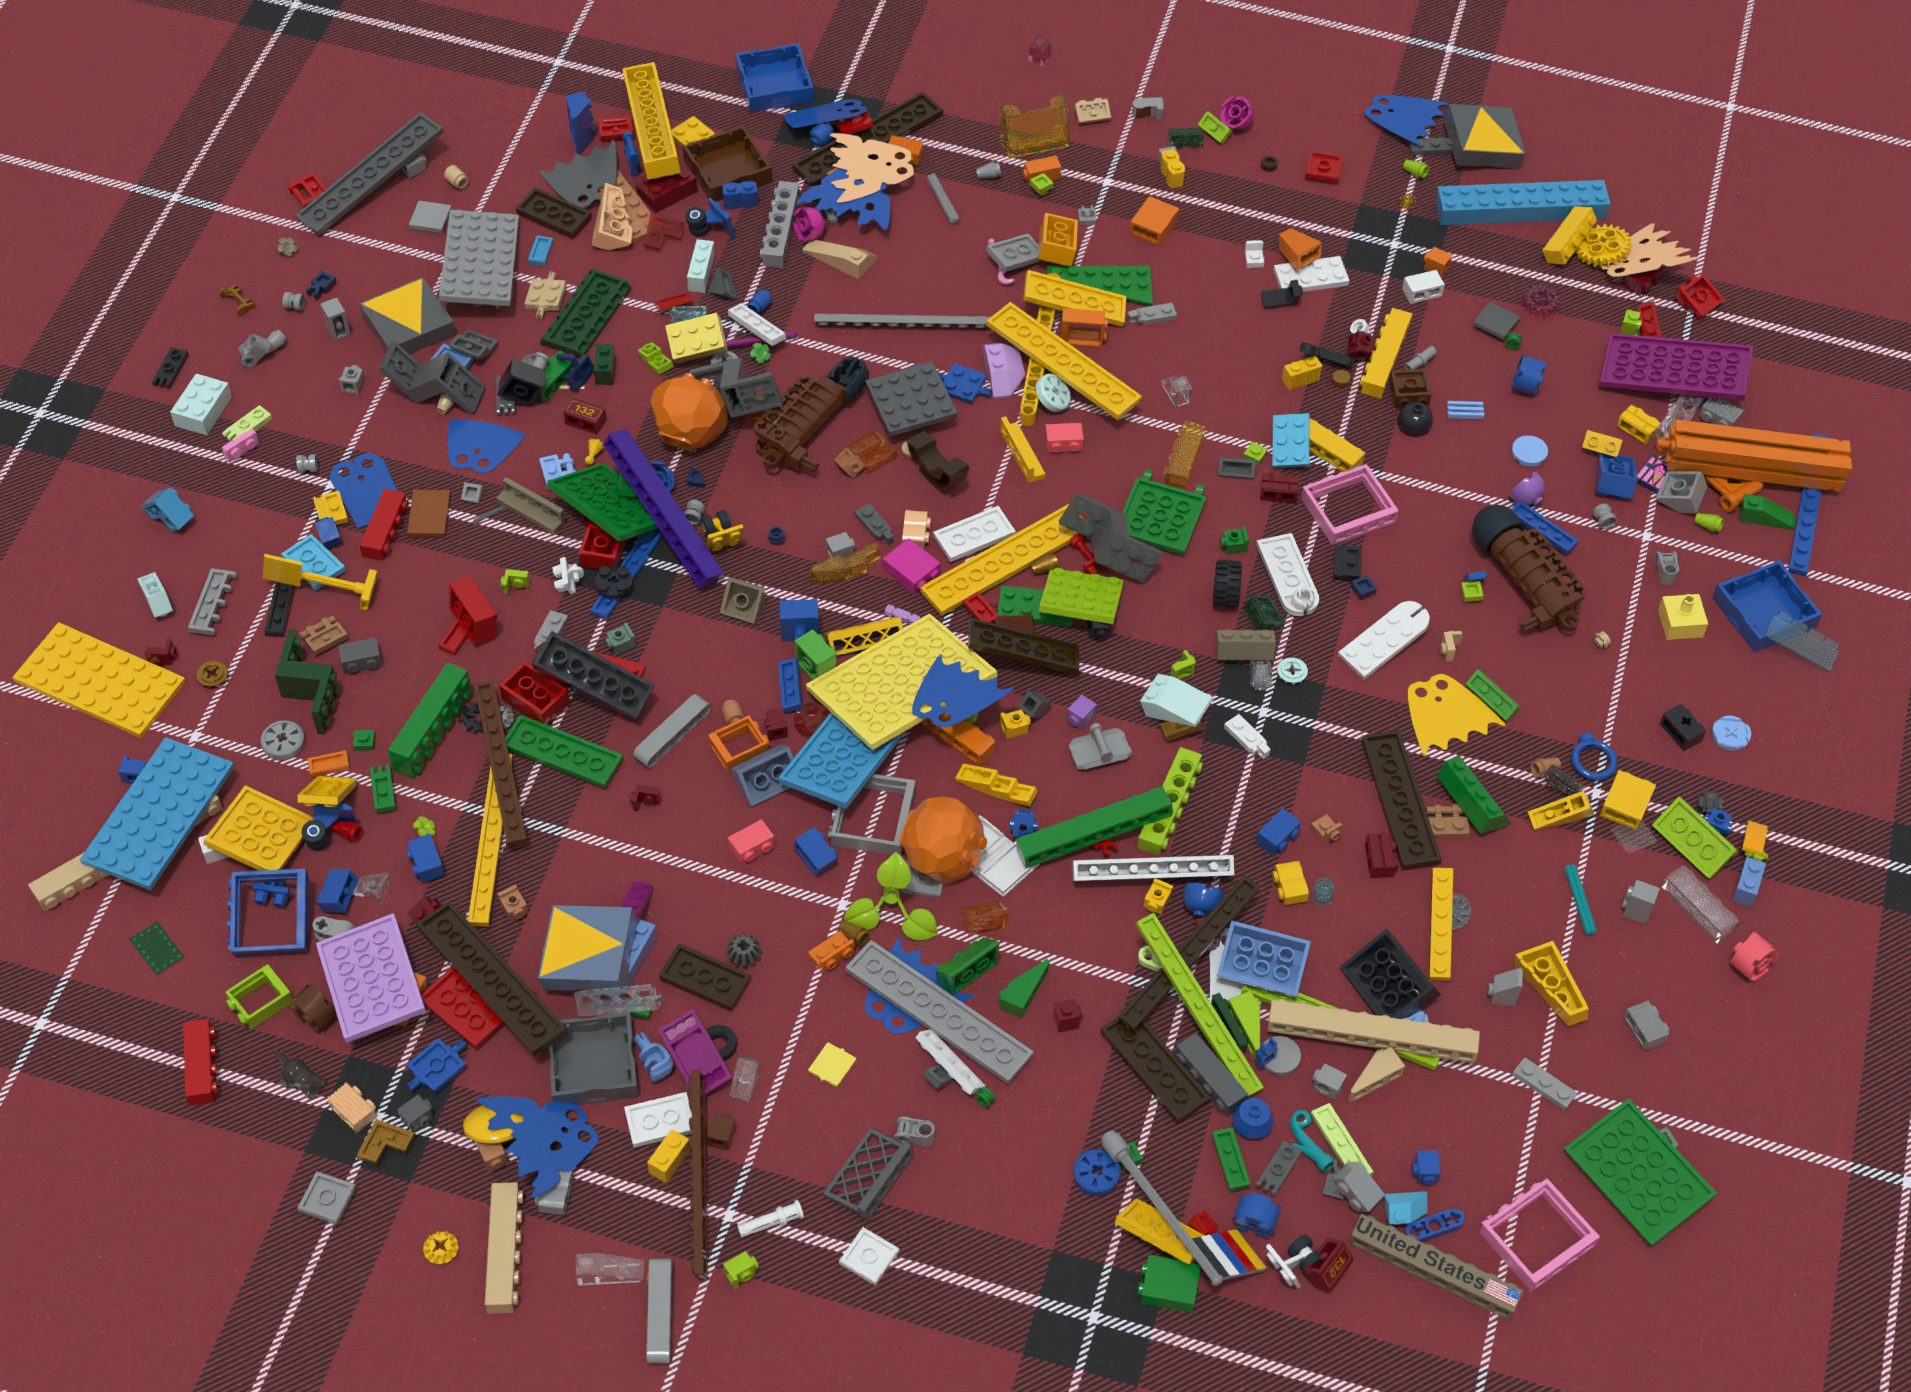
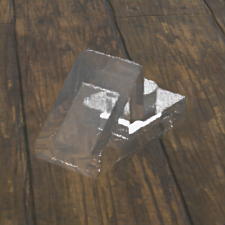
M385 872L360 876L353 894L357 897L371 895L382 904L390 889L389 874Z
M742 1055L738 1057L729 1094L730 1097L746 1102L750 1101L760 1078L757 1075L760 1061Z

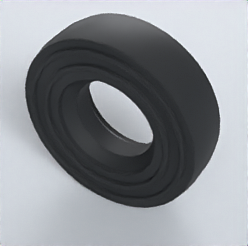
M713 1025L707 1028L711 1039L722 1037L726 1040V1046L718 1051L724 1061L731 1058L737 1048V1039L734 1032L724 1025Z

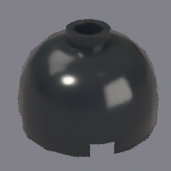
M1418 401L1405 404L1400 409L1397 417L1399 430L1411 437H1418L1421 434L1427 435L1431 431L1433 424L1431 409L1426 404Z

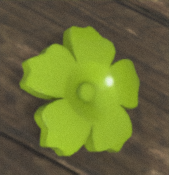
M418 817V820L412 824L413 829H418L419 837L430 833L433 837L436 833L434 830L435 823L432 820L428 821L426 817Z
M1764 850L1762 855L1745 851V855L1752 857V859L1758 861L1768 859V854Z

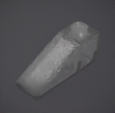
M601 1253L576 1254L578 1285L644 1282V1260Z

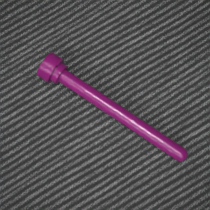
M796 331L784 332L786 339L797 337ZM757 336L726 341L727 348L764 343L766 341Z

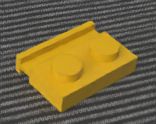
M339 491L323 494L319 498L313 497L319 520L325 517H333L336 525L348 522Z

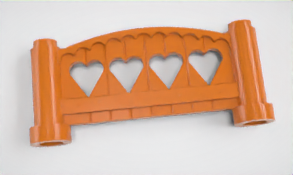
M1663 436L1659 440H1665L1669 436ZM1656 446L1657 451L1665 455L1667 449ZM1703 475L1704 479L1723 495L1720 497L1719 502L1722 509L1726 512L1735 510L1742 502L1744 494L1755 495L1763 488V483L1758 481L1737 479L1741 483L1729 484L1726 477Z

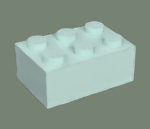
M195 374L170 411L174 425L207 435L232 398L229 384Z

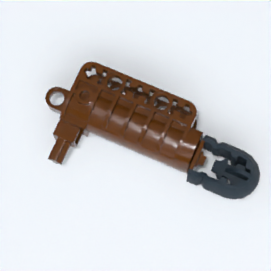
M846 357L838 362L825 377L821 376L818 381L809 376H800L781 396L784 407L782 409L781 406L769 409L754 425V433L759 437L755 444L756 453L763 457L764 467L776 469L778 466L783 468L791 466L800 470L804 466L813 472L818 470L820 463L809 458L808 450L802 446L842 403L845 405L849 404L853 397L866 385L865 380L869 378V370L865 362L857 357ZM793 393L799 395L797 398L790 397ZM771 416L778 417L777 420H769Z

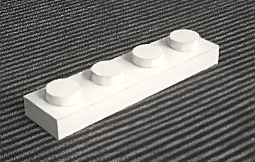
M742 303L728 310V316L771 346L786 339V334Z
M931 1029L918 1033L916 1039L921 1043L922 1048L927 1050L934 1057V1060L948 1071V1075L961 1085L963 1091L971 1095L980 1092L981 1087H985L982 1081Z

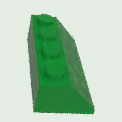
M1461 757L1444 762L1436 776L1480 834L1511 824L1510 820Z

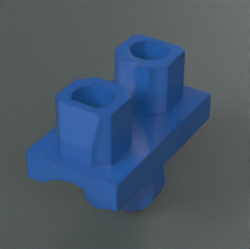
M286 881L265 882V884L254 882L252 887L255 891L254 901L256 904L266 905L268 897H274L272 904L277 908H285L287 901L293 899V893H290V889L285 887Z

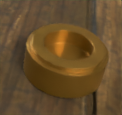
M1345 370L1335 371L1332 376L1333 384L1338 387L1347 386L1350 382V374Z

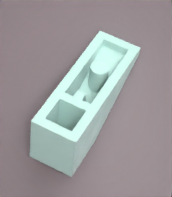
M155 572L137 579L154 617H163L173 611L167 594Z

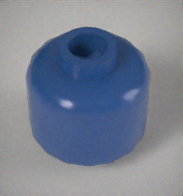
M826 122L818 123L809 132L811 143L816 147L818 145L820 147L827 145L834 138L830 136L834 132L833 128Z

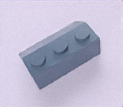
M780 744L731 767L730 770L737 787L748 804L753 806L791 788L780 784L778 777L794 758L789 746Z

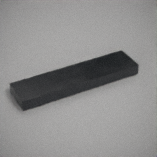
M281 582L275 583L264 630L265 636L284 637L296 586Z

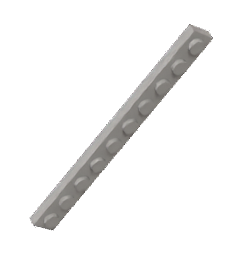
M814 314V321H818L819 325H829L830 321L836 322V325H846V322H853V325H864V322H871L872 326H881V322H886L888 326H898V323H905V326H916V323H923L925 327H933V323H940V327H951V324H958V327H968V324H975V327L984 328L989 319V316Z

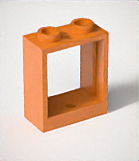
M1063 308L1061 338L1071 346L1102 348L1103 341L1107 340V330L1104 329L1108 328V318H1105V311ZM1069 323L1099 325V332L1069 329Z
M749 715L708 735L709 746L727 773L731 772V767L768 751V745H770L767 736L761 734L758 723L753 721ZM749 732L757 746L732 757L723 743Z

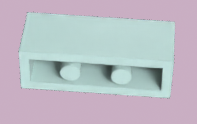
M697 239L687 275L688 291L706 292L715 257L714 241Z

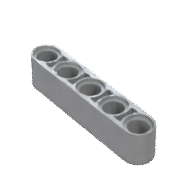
M693 694L636 747L633 757L648 768L653 767L709 714L712 705L697 694Z
M672 1258L649 1259L647 1364H669L671 1358Z

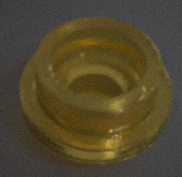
M1404 194L1399 198V203L1402 208L1409 209L1414 207L1416 198L1411 194Z

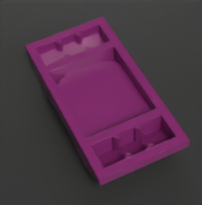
M694 1008L658 1029L687 1084L689 1078H691V1070H700L704 1075L705 1095L733 1079L724 1059Z

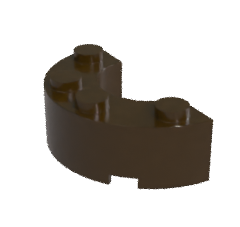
M922 431L907 440L908 449L913 461H918L921 466L919 471L935 488L939 490L949 489L967 477L969 471L968 464L958 457L948 462L939 452L936 440L932 435Z

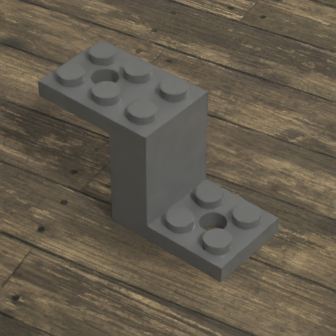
M393 342L390 344L378 368L384 376L415 403L445 392L468 414L475 411L485 389V385L448 352L420 364L401 346Z
M742 358L690 370V374L694 375L697 380L701 381L702 378L717 381L718 384L713 386L722 394L731 418L783 406V400L773 373L769 372L749 377ZM757 390H762L765 394L760 396L757 395L755 392Z
M1078 492L1059 520V525L1091 539L1095 562L1141 583H1144L1162 556L1161 550L1129 536L1124 513ZM1081 513L1089 514L1085 519L1079 517ZM1135 557L1141 558L1138 563L1131 561Z

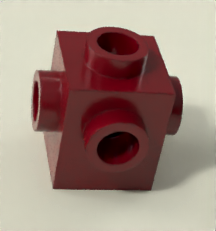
M1358 330L1348 338V356L1364 361L1373 354L1374 344L1372 335Z

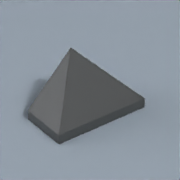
M718 267L708 292L735 301L737 296L732 276Z
M1220 457L1218 475L1254 478L1256 460L1242 457Z

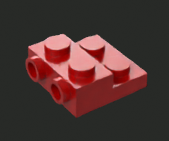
M1704 273L1698 277L1694 275L1687 281L1689 283L1687 285L1683 283L1676 289L1677 293L1674 295L1684 308L1689 306L1698 319L1725 300Z

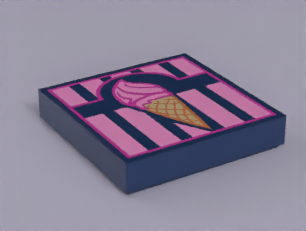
M1651 455L1637 472V483L1658 494L1667 471H1670L1667 470V463Z

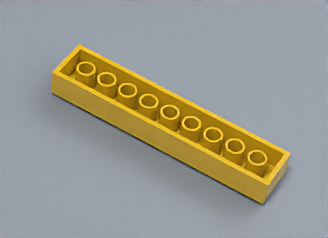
M655 62L623 68L647 180L681 173Z

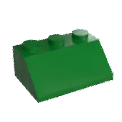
M985 937L978 941H973L967 949L956 953L949 962L942 963L937 968L936 982L946 992L954 996L998 964L999 942Z

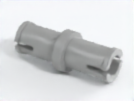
M1429 346L1423 352L1417 353L1412 360L1404 364L1405 370L1417 369L1420 366L1426 365L1428 360L1437 355V350L1435 347Z

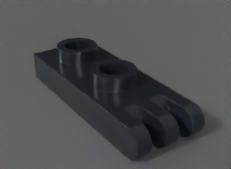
M171 347L152 384L155 386L159 384L160 387H164L166 384V388L170 389L189 356L188 351Z

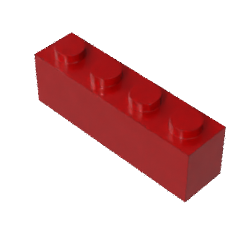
M389 489L383 490L359 545L362 557L383 561L385 555L389 554L391 541L396 538V529L401 525L402 515L408 509L409 502L406 500L405 493Z
M209 1019L183 1022L185 1097L189 1106L215 1102V1094H218L217 1081H214V1076L218 1075L217 1064L214 1063V1057H217L216 1045L213 1044V1039L216 1038L215 1026H211Z

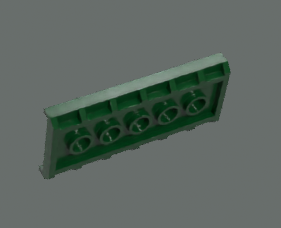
M591 269L543 335L540 345L546 344L579 357L583 354L586 355L631 291V284L627 280Z

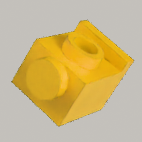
M1022 709L1007 714L1004 712L1000 713V726L1006 739L1028 733L1031 721L1029 715L1024 714Z
M1155 878L1144 898L1143 907L1153 913L1156 912L1162 915L1172 897L1173 886Z

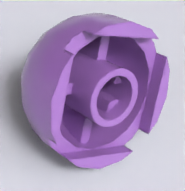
M1537 471L1532 473L1533 477L1530 479L1526 477L1513 488V493L1508 494L1513 501L1528 506L1531 504L1536 506L1543 500L1541 496L1544 494L1546 487L1544 480Z

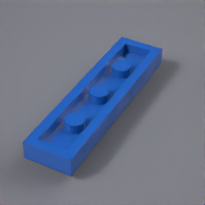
M1518 502L1511 508L1527 529L1539 530L1549 543L1563 554H1569L1578 545L1579 540L1528 505Z

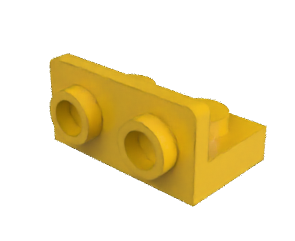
M1587 430L1582 447L1617 457L1623 440Z

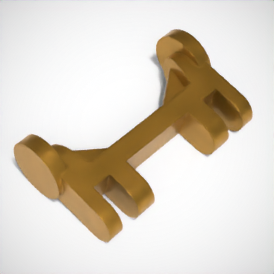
M237 285L228 288L223 287L220 289L219 295L221 297L232 296L240 304L236 310L239 316L255 308V303L250 298L243 299L240 296L243 291Z

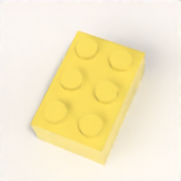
M717 313L665 325L672 358L677 364L728 351L721 318Z

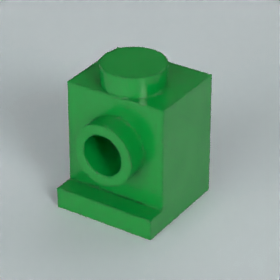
M1242 526L1241 529L1223 531V536L1220 537L1221 548L1224 547L1226 554L1248 551L1249 538L1245 526Z

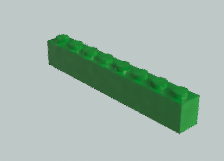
M1163 786L1153 788L1148 792L1134 795L1129 799L1114 802L1112 805L1104 808H1097L1090 813L1078 815L1073 819L1059 822L1048 828H1042L1029 835H1023L1016 839L1017 852L1025 868H1029L1172 816V802Z

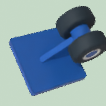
M711 198L707 199L710 209L706 212L700 207H692L686 212L685 218L692 235L703 236L709 231V224H719L732 239L736 237L734 233L735 227L731 223L732 218L727 211L724 212L717 201L714 202Z
M340 803L335 807H325L324 804H316L312 806L314 819L304 824L301 831L302 837L310 849L319 851L328 845L330 838L327 829L337 820L357 822L358 819L353 808L348 804Z

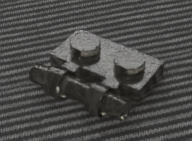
M1553 764L1547 770L1544 781L1549 783L1550 787L1554 790L1558 789L1563 792L1565 797L1584 791L1585 785Z

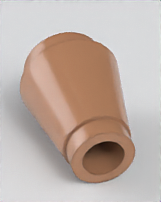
M1557 757L1535 759L1531 763V772L1535 777L1542 778L1559 769L1561 762Z

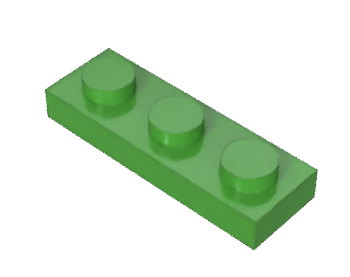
M1479 669L1466 682L1469 688L1506 721H1509L1521 707Z

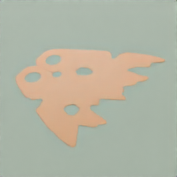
M839 133L830 134V136L837 138L836 142L845 144L848 147L831 148V151L841 158L833 166L848 170L846 175H849L847 179L831 182L836 188L846 189L837 200L838 203L851 201L880 190L882 182L896 184L913 175V166L908 164L911 160V152L903 147L872 139L862 143V139L858 136ZM902 152L905 154V158L898 160L895 158V154ZM876 154L879 159H869L868 155ZM890 162L892 165L887 166L886 163ZM904 167L907 169V173L903 175L898 174L897 169ZM856 179L864 181L861 185H854Z
M1652 223L1631 236L1632 249H1630V254H1627V258H1623V261L1629 260L1628 263L1617 260V265L1612 264L1608 267L1604 264L1601 269H1608L1607 273L1610 276L1618 277L1656 270L1662 264L1674 266L1700 257H1690V255L1675 257L1690 251V249L1675 248V244L1679 241L1661 244L1662 241H1657V239L1670 233V231L1653 233L1655 224ZM1643 239L1650 240L1645 244H1639V242ZM1650 258L1647 262H1639L1640 259ZM1617 268H1625V271L1621 273L1614 272Z

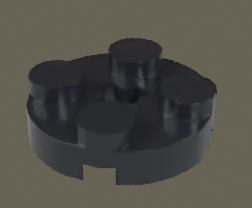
M616 565L601 567L595 577L596 590L606 599L616 600L624 597V594L629 593L633 587L632 575L629 569L625 566ZM613 580L618 581L615 583V585L611 584V581Z

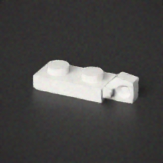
M1240 714L1224 724L1225 730L1249 753L1256 752L1262 759L1270 755L1271 749L1267 746L1266 740Z

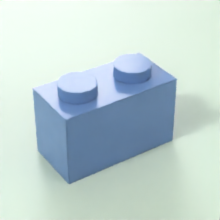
M1746 857L1739 874L1732 901L1752 907L1760 887L1766 863Z

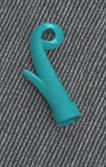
M1298 1110L1291 1116L1290 1127L1301 1145L1295 1143L1291 1145L1302 1150V1153L1306 1154L1316 1163V1166L1322 1173H1326L1333 1168L1334 1159L1329 1154H1326L1301 1129L1310 1123L1311 1116L1305 1110ZM1300 1117H1304V1118H1305L1304 1121H1302V1122H1297V1120H1298Z

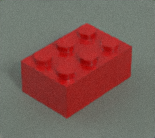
M470 576L449 583V609L455 618L459 620L461 627L467 632V636L476 647L495 640L497 631L496 619L498 615L495 608H491L486 595L481 593L478 583L474 582Z
M526 661L499 685L501 699L529 718L548 725L570 704L568 689L555 680L534 670L533 666Z

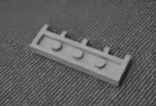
M211 568L189 623V632L214 635L215 629L210 627L213 621H220L221 617L216 612L219 606L225 607L226 601L222 600L224 592H231L232 587L227 585L229 578L236 579V572Z

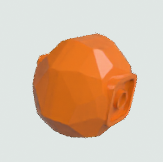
M685 373V376L668 379L660 384L653 391L651 406L660 439L670 446L695 453L697 448H704L718 438L726 429L728 417L724 398L716 387L711 385L712 381L702 378L700 381L695 379L694 375Z
M942 796L925 799L916 809L910 811L901 832L899 843L905 849L912 868L937 883L948 885L967 877L974 868L979 866L981 852L987 846V838L984 836L983 824L974 811L957 799Z

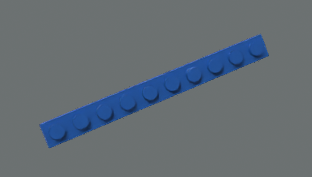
M1812 433V436L1814 437L1831 438L1828 436ZM1802 487L1788 567L1789 573L1807 576L1822 489Z

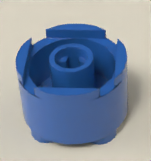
M1522 355L1517 365L1518 369L1514 374L1511 388L1535 396L1538 390L1537 385H1541L1544 375H1541V372L1545 371L1547 362Z
M1241 1193L1233 1216V1222L1236 1224L1235 1228L1244 1233L1250 1230L1256 1232L1258 1237L1268 1239L1269 1235L1274 1234L1281 1212V1205L1277 1203L1276 1207L1272 1204L1273 1200L1260 1194L1249 1193L1248 1196H1244V1193Z

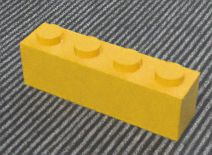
M1574 206L1543 249L1547 263L1566 264L1597 221L1592 207Z
M1310 419L1311 453L1342 472L1363 465L1365 452L1318 424V422Z

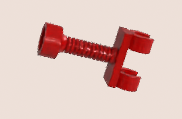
M1077 533L1070 538V545L1074 549L1078 548L1088 559V562L1083 564V571L1086 574L1097 573L1095 567L1099 565L1105 571L1111 569L1095 562L1094 555L1084 544L1085 538L1081 534Z

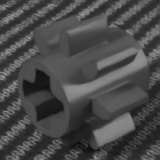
M1704 791L1703 796H1698L1697 805L1702 806L1703 812L1711 813L1713 808H1722L1723 799L1718 798L1719 793Z

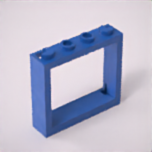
M286 869L231 872V879H229L228 889L231 891V898L228 899V910L231 911V918L227 920L230 938L227 939L228 950H230L233 956L308 953L309 873L307 870ZM297 880L296 944L241 947L242 883Z

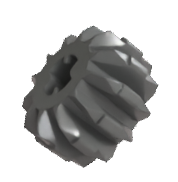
M744 933L741 934V937L734 935V940H729L726 952L729 955V961L734 962L736 967L742 964L745 968L748 963L753 966L754 960L759 961L761 946L757 938L753 939L752 934L747 937Z

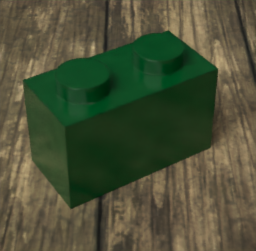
M596 344L594 361L595 385H613L616 359L614 344Z

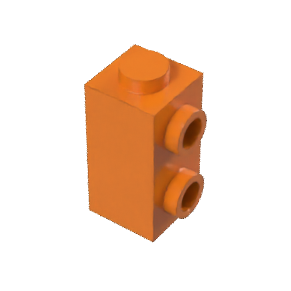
M1057 156L1024 162V169L1022 170L1023 179L1027 180L1029 186L1030 179L1042 173L1051 181L1061 179V165Z

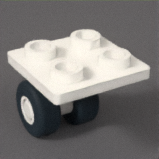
M1308 1235L1300 1236L1291 1243L1287 1251L1292 1258L1284 1262L1270 1244L1266 1246L1269 1251L1266 1255L1277 1270L1281 1267L1280 1273L1283 1275V1278L1290 1287L1295 1285L1297 1289L1301 1285L1291 1270L1300 1264V1268L1305 1273L1304 1268L1307 1264L1312 1263L1313 1265L1321 1261L1319 1251H1312L1310 1249L1313 1241Z

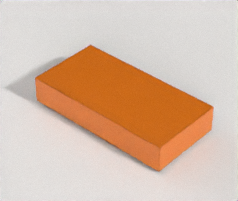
M346 750L307 758L311 778L350 770Z

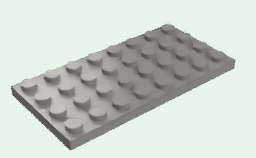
M450 210L439 301L510 306L519 215Z

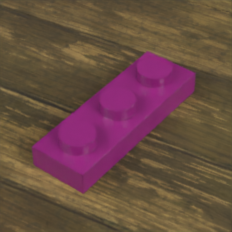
M633 882L621 907H632L637 920H639L652 894L653 885L646 884L645 882Z

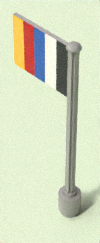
M1112 1130L1102 1137V1147L1114 1162L1124 1164L1211 1279L1212 1285L1217 1286L1225 1279L1266 1270V1266L1237 1229L1191 1238L1131 1160V1148L1122 1136Z

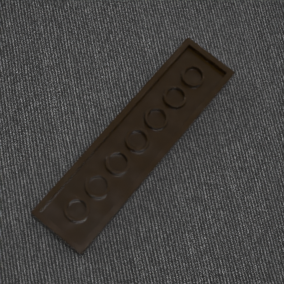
M1400 730L1362 735L1361 741L1393 841L1396 844V851L1402 869L1441 864L1442 858Z

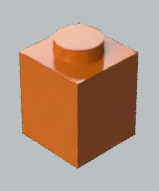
M1433 247L1424 256V269L1429 272L1437 270L1438 274L1443 277L1450 267L1452 254Z

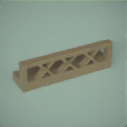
M507 477L503 479L504 490L496 497L497 503L504 505L507 509L554 535L566 524L564 509Z

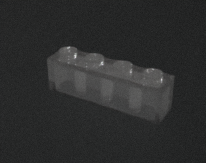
M1682 865L1666 876L1662 888L1717 943L1736 931L1740 922L1736 915L1730 912L1723 905L1722 901L1716 898L1709 891L1708 887L1695 877L1691 870Z

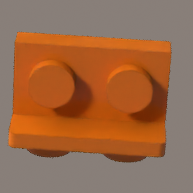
M839 931L810 950L808 957L823 973L826 970L833 969L844 958H850L855 952V942L853 939L848 940Z

